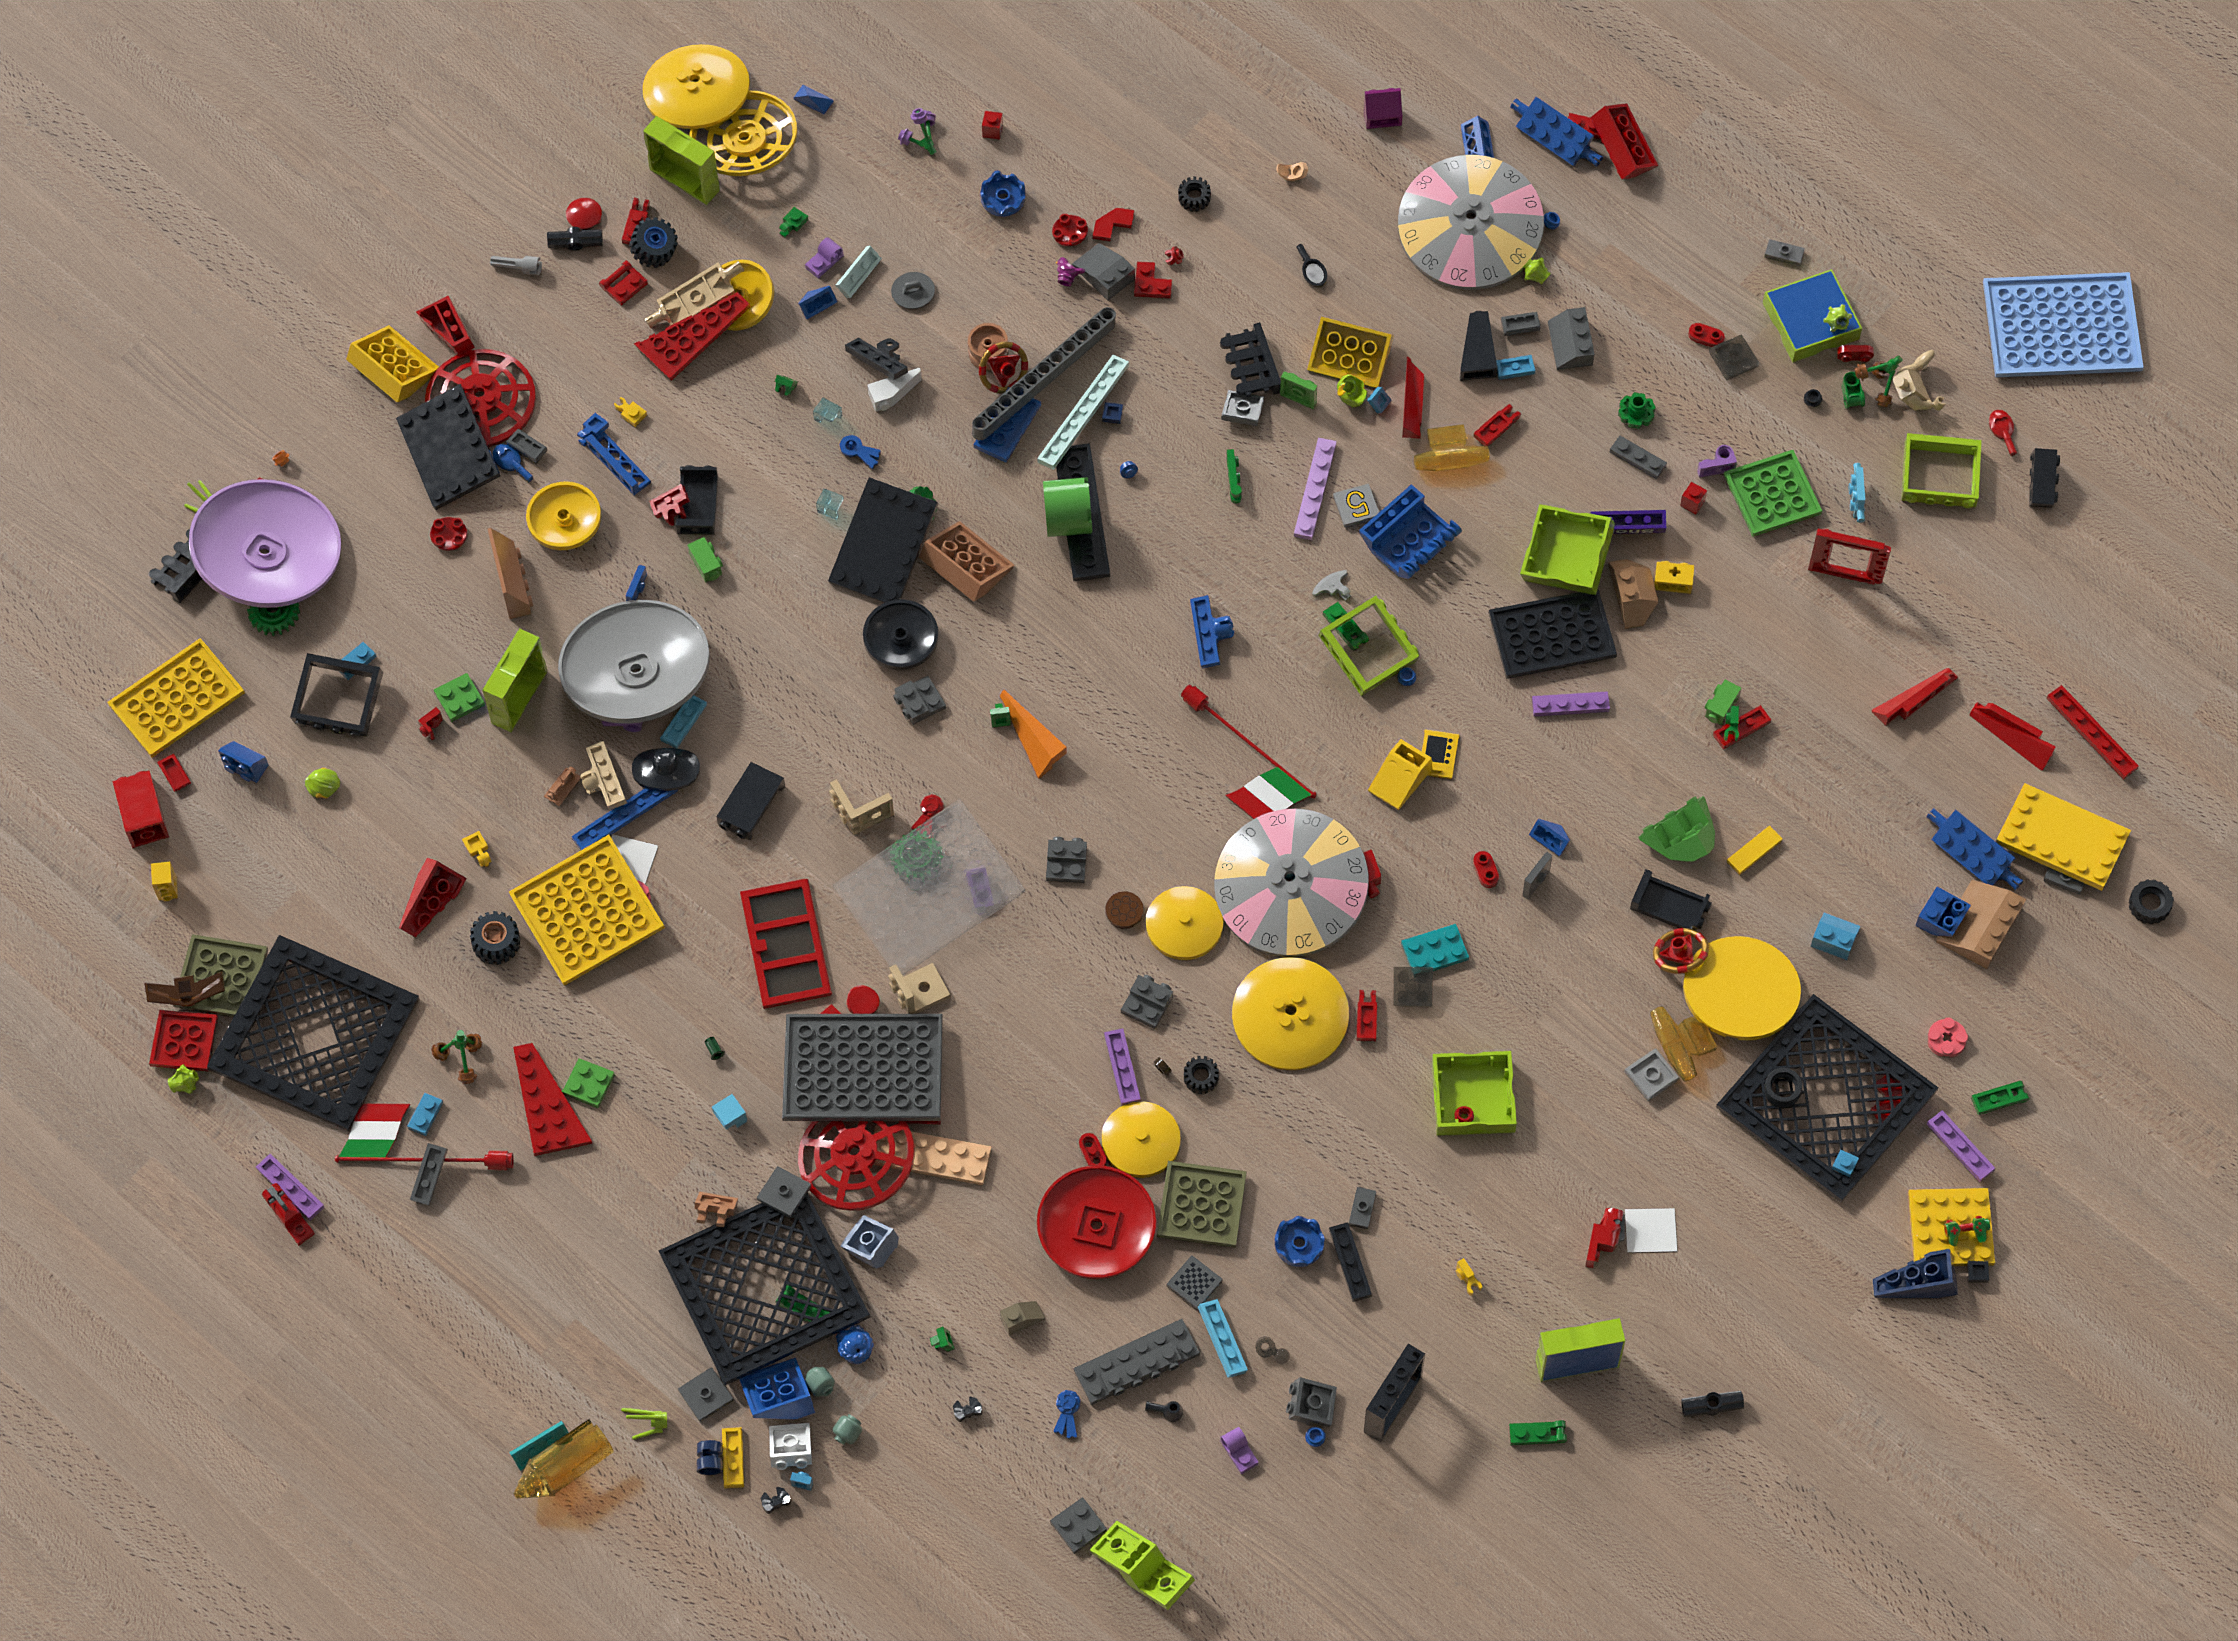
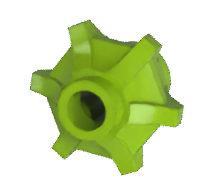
M1542 257L1533 261L1529 259L1523 266L1525 268L1526 275L1524 279L1526 281L1533 280L1542 285L1551 274L1545 267Z
M1843 304L1837 308L1830 306L1828 308L1829 313L1823 319V322L1829 324L1831 327L1830 331L1832 332L1837 329L1846 330L1852 314L1846 312L1845 305Z
M183 1064L168 1079V1085L173 1093L183 1091L191 1094L193 1093L192 1090H196L195 1084L199 1077L195 1070L191 1071Z

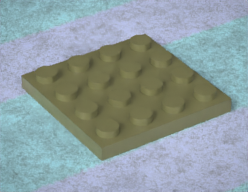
M192 934L180 977L194 975V980L197 982L223 971L225 991L194 1003L192 1006L182 1007L180 1005H173V1007L234 1017L266 959L268 947Z
M1168 1161L1157 1237L1236 1248L1247 1171Z

